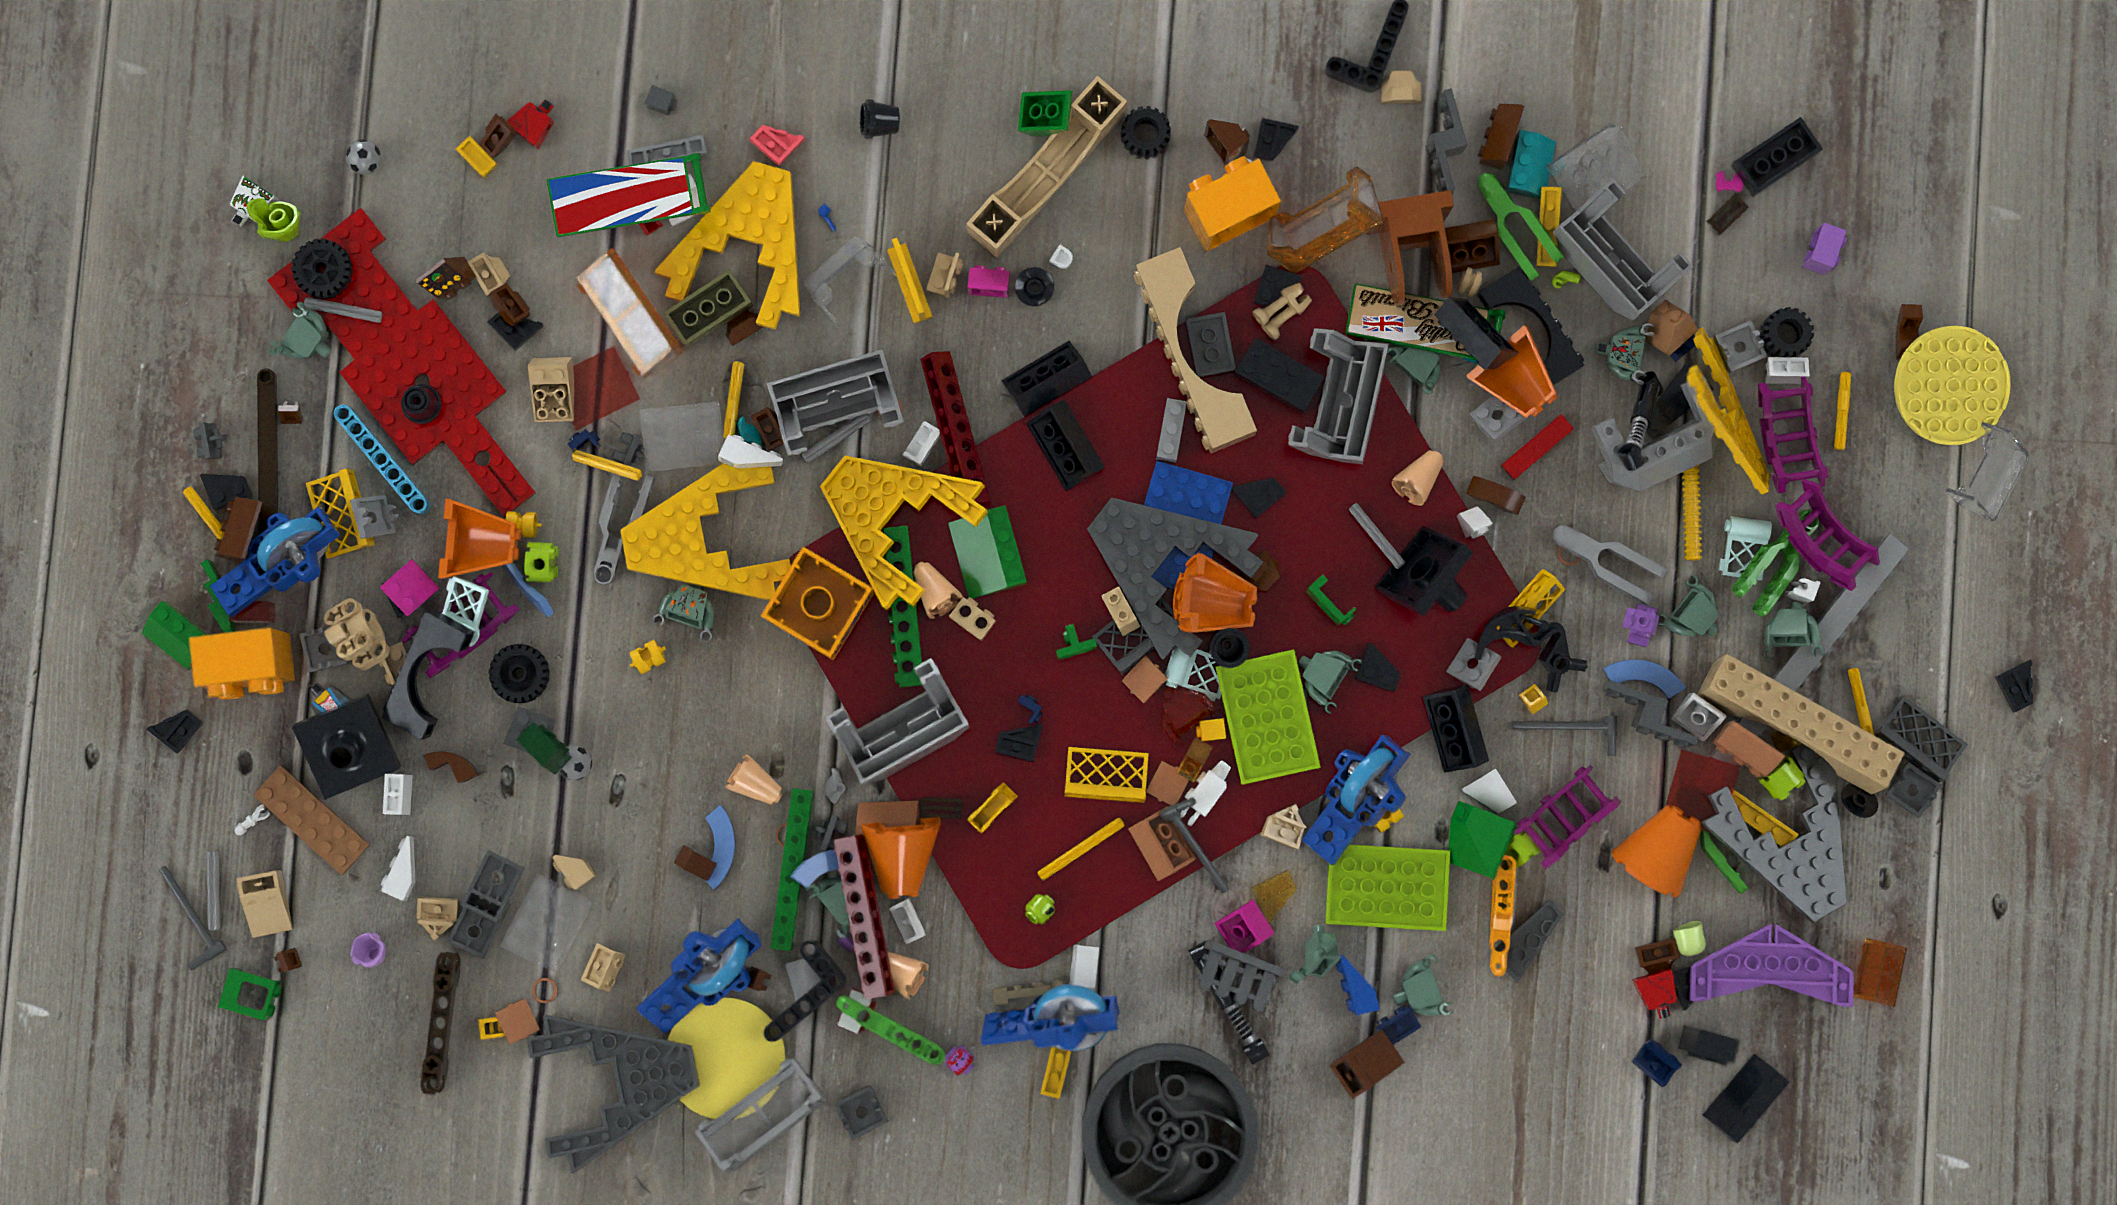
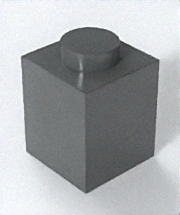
M652 85L645 104L647 108L669 116L670 112L675 110L677 100L674 93Z

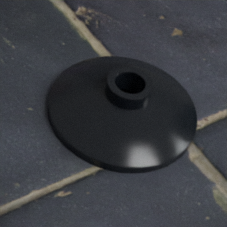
M1038 267L1028 268L1018 275L1015 282V292L1019 300L1025 305L1038 307L1046 304L1051 299L1054 293V281L1046 270ZM1033 285H1037L1039 288L1036 292L1031 290Z
M1848 783L1843 787L1841 791L1842 803L1853 815L1869 818L1877 812L1878 800L1875 794H1870L1852 783Z

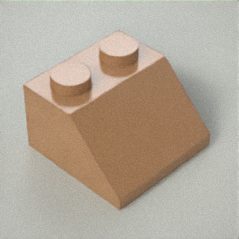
M1665 299L1650 314L1648 323L1654 325V327H1649L1647 332H1653L1654 335L1644 336H1646L1645 341L1670 356L1698 329L1690 314Z

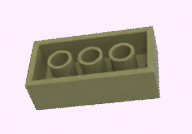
M729 269L663 312V314L685 347L689 349L753 307V304Z

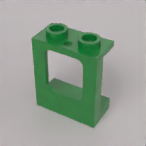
M1322 574L1305 592L1338 626L1341 623L1346 625L1355 616L1353 612L1356 609L1354 607L1345 616L1319 590L1328 581Z
M229 968L218 1008L264 1021L269 1020L270 1017H273L276 1009L274 1005L275 998H278L281 993L282 986H279L281 981L242 971V969ZM247 981L268 988L269 992L263 1010H256L238 1004L237 1000L243 982Z

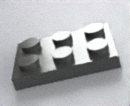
M1225 312L1186 319L1196 375L1201 378L1236 371Z

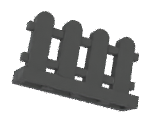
M1206 940L1204 948L1208 949L1209 952L1208 955H1203V959L1206 961L1201 974L1197 973L1196 978L1199 979L1198 988L1207 991L1210 989L1211 984L1217 986L1216 995L1222 998L1227 997L1229 991L1235 993L1233 999L1237 1004H1244L1247 998L1252 999L1251 1007L1255 1011H1262L1265 1005L1269 1006L1270 1001L1267 998L1272 985L1276 986L1275 975L1282 977L1284 969L1216 942ZM1222 955L1227 957L1226 962L1220 960ZM1240 962L1245 964L1244 968L1238 967ZM1221 965L1223 970L1219 981L1214 980L1217 967ZM1257 969L1262 970L1261 975L1256 973ZM1236 971L1242 973L1237 988L1231 986ZM1255 978L1259 980L1255 994H1251L1249 992Z

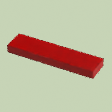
M1560 414L1506 460L1501 467L1515 480L1574 429L1573 426Z

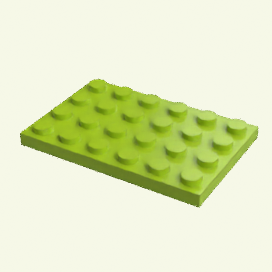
M1294 650L1245 660L1244 663L1234 668L1216 667L1242 785L1320 768Z
M1349 844L1335 865L1328 863L1325 924L1446 931L1450 851Z

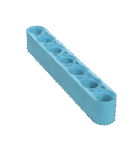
M344 404L337 406L334 410L335 419L413 512L419 515L427 514L431 508L429 500L352 408ZM344 410H348L349 416L346 419H341V413ZM361 425V432L354 434V427ZM369 440H373V448L367 450L366 443ZM386 455V462L379 465V457ZM394 470H398L399 477L392 480L391 473ZM411 485V493L404 495V487ZM423 500L424 507L421 510H417L416 503Z

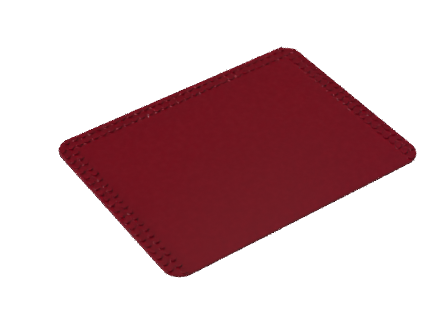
M1288 263L1276 267L1302 276L1299 283L1304 290L1295 300L1303 295H1308L1312 301L1301 315L1296 313L1278 328L1280 336L1275 341L1263 330L1262 325L1255 319L1252 313L1257 308H1265L1264 306L1254 304L1262 276L1192 317L1225 312L1236 370L1253 340L1257 338L1322 375L1324 379L1303 415L1234 376L1235 371L1201 377V380L1219 390L1230 393H1242L1257 429L1255 436L1210 453L1209 449L1205 450L1201 440L1203 439L1202 432H1198L1195 427L1194 421L1196 417L1194 413L1190 414L1186 405L1176 463L1156 460L1167 398L1181 401L1188 400L1187 396L1182 395L1180 391L1179 377H1175L1173 374L1171 358L1167 359L1163 349L1165 348L1164 341L1156 338L1087 379L1084 383L1077 385L1067 393L1060 395L1050 403L1043 405L1033 413L1028 414L976 445L990 502L982 507L990 510L1006 505L1027 584L973 599L978 603L977 607L980 610L984 611L987 609L995 615L993 619L996 623L982 641L949 618L954 609L943 616L936 614L934 615L935 618L931 619L926 614L922 599L920 598L917 601L922 663L932 658L970 728L954 741L887 777V780L900 801H919V820L922 814V797L962 799V819L940 818V828L931 854L989 952L1006 966L1017 969L1039 966L1204 867L1197 857L1193 862L1158 881L1128 828L1171 805L1164 801L1159 802L1158 798L1147 792L1145 803L1065 797L1069 747L1148 753L1146 790L1162 761L1173 767L1177 766L1180 771L1191 776L1178 804L1187 800L1185 795L1191 787L1195 789L1198 786L1199 782L1196 780L1203 771L1205 773L1209 770L1211 771L1221 760L1228 764L1231 768L1224 780L1227 788L1205 817L1200 814L1192 826H1189L1187 824L1188 820L1196 812L1193 808L1189 807L1185 816L1181 818L1205 855L1212 862L1262 832L1268 816L1295 804L1300 809L1325 794L1327 786L1338 772L1334 765L1335 760L1345 749L1367 756L1382 735L1389 736L1396 744L1403 747L1430 731L1432 728L1422 696L1450 687L1465 685L1457 678L1449 675L1446 672L1466 639L1468 638L1478 643L1486 623L1497 612L1507 608L1520 594L1485 536L1482 535L1474 539L1471 536L1465 537L1457 515L1468 509L1443 468H1441L1429 496L1422 506L1408 502L1409 497L1406 495L1401 497L1393 488L1392 481L1398 473L1427 451L1432 450L1385 373H1383L1363 464L1340 462L1309 455L1288 445L1292 425L1304 430L1306 427L1314 428L1318 416V406L1322 398V388L1327 376L1330 358L1310 348V340L1314 328L1335 330L1354 341L1365 342L1363 338L1345 334L1349 314L1328 280L1322 273L1311 266L1301 263ZM1286 304L1281 309H1279L1269 318V320L1273 319L1275 316L1284 311L1288 307V305ZM1185 321L1177 326L1178 343L1186 363L1196 374ZM1064 399L1105 466L1104 469L1069 491L1064 489L1026 424L1050 405ZM1156 461L1233 482L1232 488L1275 478L1287 492L1265 512L1255 518L1231 489L1221 524L1257 533L1259 535L1248 550L1257 557L1263 550H1266L1279 563L1278 569L1281 576L1267 592L1257 590V602L1252 605V612L1255 613L1253 626L1236 628L1242 631L1249 640L1250 652L1246 660L1294 650L1298 665L1302 656L1312 660L1315 653L1322 654L1324 651L1337 650L1350 656L1351 660L1360 659L1362 662L1368 643H1372L1401 673L1395 691L1391 692L1357 680L1358 671H1351L1349 669L1331 700L1327 698V701H1332L1336 704V708L1332 704L1327 706V710L1331 714L1324 710L1323 705H1319L1312 699L1307 691V709L1320 768L1242 785L1222 694L1220 699L1216 698L1215 701L1203 698L1204 694L1182 686H1178L1177 689L1168 687L1165 681L1144 704L1135 694H1131V690L1122 681L1131 670L1122 676L1098 644L1095 650L1058 661L1056 650L1070 646V644L1066 645L1063 632L1066 631L1065 626L1073 624L1078 641L1082 643L1093 639L1092 636L1114 620L1101 596L1117 588L1119 585L1087 528L1111 497L1144 505ZM948 462L932 471V473L951 476ZM933 496L928 499L920 511L904 500L881 529V532L884 533V528L908 526L913 571L914 567L920 562L930 563L962 594V597L968 599V593L948 524L962 519V517ZM1357 503L1399 555L1422 526H1426L1465 544L1474 554L1454 578L1467 593L1466 600L1462 606L1453 612H1446L1441 606L1434 603L1428 612L1422 616L1380 594L1374 586L1390 568L1392 563L1351 514L1349 508ZM841 526L805 547L872 587ZM894 543L891 546V551L893 553L900 552L901 544ZM800 550L789 558L790 565L793 564ZM1215 551L1213 552V561L1241 576L1243 572ZM899 562L893 565L899 571H902L904 565ZM1322 574L1328 581L1319 590L1344 616L1354 607L1356 609L1353 612L1355 616L1346 625L1341 623L1338 626L1305 592ZM1167 588L1162 597L1173 610L1174 590ZM876 593L872 596L834 661L808 646L857 729L926 691L924 686L900 688V685L895 683V672H898V665L893 663V652H896V646L891 643V632H894V626L889 623L888 614L892 612V606L888 610L884 609ZM900 602L897 605V611L901 613L905 612L908 608L905 602ZM967 606L962 607L960 610L961 616L968 617L971 614V609ZM984 618L978 619L976 626L979 629H984L987 626V620ZM901 622L899 624L900 632H907L910 628L908 622ZM1116 625V631L1120 632L1118 626ZM1533 625L1529 632H1537L1538 626ZM1141 627L1130 633L1141 634ZM1219 630L1193 632V634L1203 640L1198 650L1210 653L1209 644L1211 638ZM1103 634L1098 639L1102 644L1111 645L1112 634ZM1115 635L1114 645L1125 646L1126 636ZM1129 636L1128 647L1138 646L1140 637ZM1503 638L1490 642L1486 648L1499 654L1502 658L1481 691L1474 687L1473 689L1469 687L1473 704L1527 672L1536 662L1541 650V644L1535 648L1518 642L1512 648ZM906 641L901 644V651L909 652L912 648L910 642ZM1225 641L1223 646L1225 648H1228L1230 646V642ZM1113 648L1112 656L1116 661L1124 657L1125 649ZM1173 648L1164 660L1160 658L1156 650L1147 656L1155 665H1159V669L1164 675ZM1196 655L1195 663L1198 668L1208 664L1204 656ZM1470 659L1467 664L1468 668H1475L1478 665V660ZM910 661L903 664L905 672H911L914 668V664ZM1354 662V664H1353L1354 668H1356V669H1359V668H1360V665H1361V664H1358L1357 662ZM1214 663L1212 666L1217 674L1216 667L1220 665ZM1209 666L1199 671L1204 681L1214 677ZM1298 666L1302 687L1306 689L1304 685L1305 679L1302 677L1305 670ZM1197 672L1190 675L1187 684L1196 686L1201 683ZM1216 679L1206 683L1210 692L1217 693L1219 685ZM1029 694L1037 699L1036 704L1042 707L1041 712L1043 715L1038 723L1033 722L1032 725L1028 723L1034 712L1017 702L1021 695L1026 696ZM1224 718L1226 739L1201 742V738H1197L1196 726H1199V721ZM1043 724L1033 763L994 753L1000 732L1014 731L1018 728ZM1388 745L1385 747V748H1388V749H1391L1392 751H1394V750H1393L1391 747H1389ZM1072 752V760L1076 765L1085 760L1081 753ZM1095 754L1090 759L1096 767L1105 761L1098 754ZM1115 756L1110 760L1117 769L1125 763L1121 756ZM1134 758L1130 763L1136 770H1139L1144 764V758ZM1088 761L1079 768L1086 776L1095 770ZM1108 763L1099 769L1106 778L1114 772ZM1128 764L1119 771L1126 780L1135 773ZM1077 770L1070 775V783H1079L1084 779ZM1098 772L1088 778L1094 785H1099L1104 780ZM1117 773L1108 780L1113 786H1119L1124 782ZM1137 775L1129 781L1133 788H1142V780ZM1004 782L1018 797L1009 806L1004 808L994 819V822L981 834L967 819ZM926 802V806L958 807V803ZM926 810V814L958 815V811ZM1121 818L1125 825L1123 828L1047 879L1042 880L1038 875L1039 870L1115 819ZM1037 894L1048 895L1054 901L1055 912L1044 924H1034L1025 915L1026 904Z

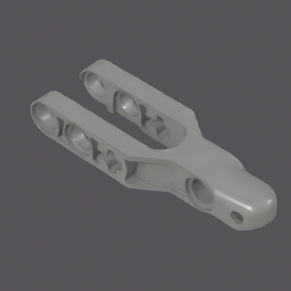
M614 473L599 518L604 538L593 576L601 585H607L613 581L624 551L622 537L617 538L613 536L609 530L625 477ZM645 474L642 489H639L638 492L640 496L636 509L633 508L629 524L646 513L655 477Z
M1560 525L1553 530V541L1588 562L1595 578L1643 605L1648 606L1653 596L1601 567L1598 563L1599 553L1602 550H1607L1628 563L1632 562L1643 568L1644 572H1650L1662 580L1667 573L1664 567L1619 542L1599 543L1566 525Z

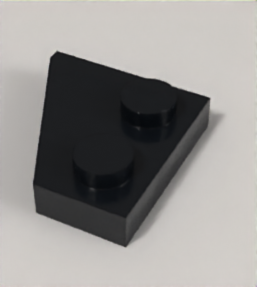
M1262 118L1254 158L1273 162L1298 131L1299 126Z
M2027 660L1995 676L2013 713L2033 704L2031 660Z
M184 710L154 726L148 727L146 730L178 754L204 722L189 710Z

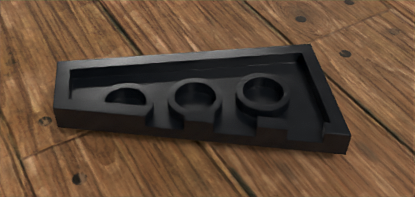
M1690 359L1685 362L1656 401L1650 426L1646 430L1651 439L1690 409L1680 386L1688 382L1689 369L1695 366ZM1707 381V383H1708V385H1709L1711 391H1713V390H1714L1713 387H1712V386L1709 384V382Z

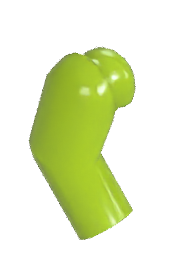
M1563 270L1553 277L1552 285L1555 288H1561L1568 281L1578 284L1581 274Z

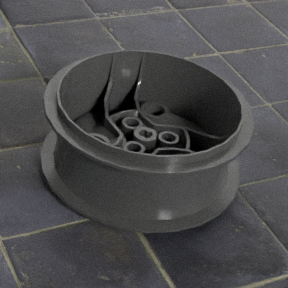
M1157 1043L1135 1049L1119 1058L1099 1077L1088 1096L1082 1118L1083 1149L1093 1178L1100 1190L1115 1205H1227L1241 1191L1253 1170L1258 1151V1120L1253 1102L1242 1082L1221 1060L1202 1049L1184 1044ZM1155 1061L1154 1076L1159 1094L1146 1099L1135 1110L1132 1091L1134 1071L1140 1065ZM1171 1079H1179L1184 1084V1090L1178 1096H1172L1167 1092L1166 1086ZM1155 1110L1163 1113V1118L1159 1122H1155L1151 1118V1114ZM1204 1114L1227 1122L1241 1133V1142L1237 1155L1224 1146L1207 1142L1208 1124ZM1187 1124L1195 1126V1133L1191 1136L1184 1133V1127ZM1168 1127H1172V1131L1175 1130V1133L1171 1134L1170 1137H1166L1167 1134H1164V1130H1168ZM1132 1141L1136 1144L1137 1151L1132 1157H1124L1120 1154L1119 1147L1122 1142ZM1165 1146L1168 1150L1167 1155L1164 1157L1157 1156V1147ZM1202 1151H1208L1213 1155V1162L1206 1169L1200 1168L1196 1163V1157ZM1141 1161L1153 1169L1167 1172L1150 1186L1133 1193L1125 1190L1116 1181L1129 1174Z

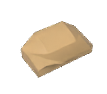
M1391 71L1386 81L1381 83V104L1421 103V83L1416 80L1412 71Z
M483 252L468 261L487 297H489L491 291L504 285L510 277L500 258L490 257Z

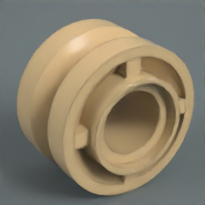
M1467 267L1459 280L1457 293L1463 294L1467 292V297L1473 298L1481 284L1482 272L1477 271L1474 274L1472 268Z

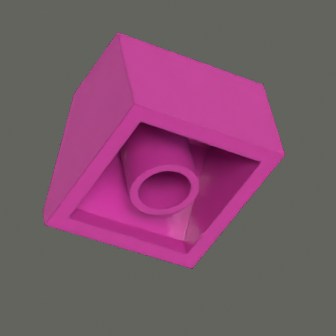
M976 265L974 268H970L967 286L968 295L1008 298L1010 272L1006 271V268L994 267V270L986 269V266Z
M413 559L380 587L407 617L440 589Z
M1253 899L1214 923L1228 946L1242 953L1259 945L1274 934V931Z

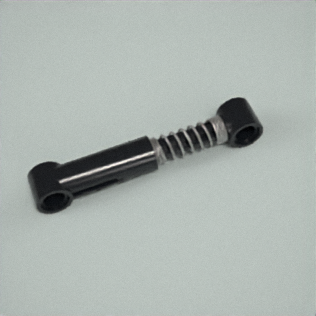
M1653 371L1646 372L1647 376H1640L1638 379L1642 380L1644 384L1639 385L1640 388L1630 420L1631 428L1626 444L1622 445L1617 451L1619 458L1628 471L1637 470L1644 463V458L1641 455L1644 437L1651 423L1657 397L1664 391L1661 382Z
M1206 941L1188 950L1200 972H1202L1206 961L1203 959V955H1208L1209 952L1208 949L1204 948ZM1219 965L1214 976V980L1219 981L1222 973ZM1211 984L1210 990L1219 1007L1230 1016L1228 1019L1232 1020L1231 1023H1234V1028L1240 1034L1239 1038L1243 1039L1241 1042L1244 1047L1242 1048L1251 1064L1254 1065L1270 1056L1261 1038H1257L1255 1032L1251 1031L1252 1027H1249V1022H1246V1018L1243 1017L1244 1013H1241V1008H1238L1239 1004L1234 1002L1233 997L1235 993L1229 991L1227 997H1218L1215 992L1217 986Z

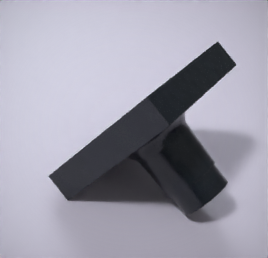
M1422 526L1400 554L1405 562L1404 565L1397 569L1392 564L1374 588L1384 597L1422 616L1428 612L1434 603L1441 606L1446 612H1453L1462 606L1467 597L1466 591L1454 578L1474 553L1465 544L1426 526Z
M369 693L297 722L292 726L324 799L399 770L401 767ZM337 747L348 749L352 759L340 758L336 755L334 749Z

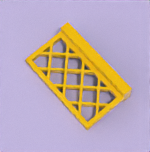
M898 238L892 239L893 248L887 249L913 323L916 324L933 318L906 243L900 245Z
M342 469L338 473L306 483L313 510L318 506L320 507L321 503L324 502L330 506L327 511L329 517L334 508L342 512L337 522L332 519L330 521L335 524L336 530L340 527L347 531L343 541L335 539L336 542L340 543L336 552L331 553L329 547L331 543L328 544L325 551L327 559L365 547L375 546L373 537L360 538L350 500L355 498H362L353 469ZM336 478H340L341 481L338 491L330 487ZM320 484L325 487L320 497L315 495L314 485ZM328 489L336 493L332 503L324 500ZM340 496L346 499V505L343 510L335 506ZM345 515L351 517L352 520L349 529L341 525ZM350 534L356 536L358 545L350 546L346 544Z
M1069 747L1065 797L1145 803L1148 753ZM1072 752L1081 753L1085 760L1076 765L1072 760ZM1095 754L1101 755L1105 759L1098 767L1090 760ZM1115 756H1121L1125 761L1118 769L1110 761ZM1134 758H1144V764L1139 770H1136L1130 763ZM1088 761L1095 770L1086 776L1079 768ZM1106 763L1114 770L1107 778L1099 770ZM1128 764L1135 773L1126 780L1119 771ZM1076 770L1084 778L1079 783H1070V775ZM1096 772L1104 779L1099 785L1092 784L1088 779ZM1116 773L1124 781L1119 786H1113L1108 781ZM1137 775L1142 780V788H1133L1129 781Z

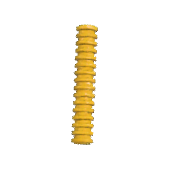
M1700 464L1682 472L1684 473V476H1682V479H1684V482H1682V485H1684L1682 497L1684 498L1683 504H1685L1683 510H1685V513H1683V516H1685V519H1683V522H1685L1683 534L1686 535L1684 537V541H1686L1684 547H1686L1684 559L1688 561L1702 559L1700 555L1702 553V549H1700L1702 543H1700L1702 531H1700L1701 525L1699 524L1701 522L1699 518L1701 512H1699L1701 506H1699L1701 494L1698 493L1700 491L1698 487L1700 485V481H1698L1700 478L1698 466Z

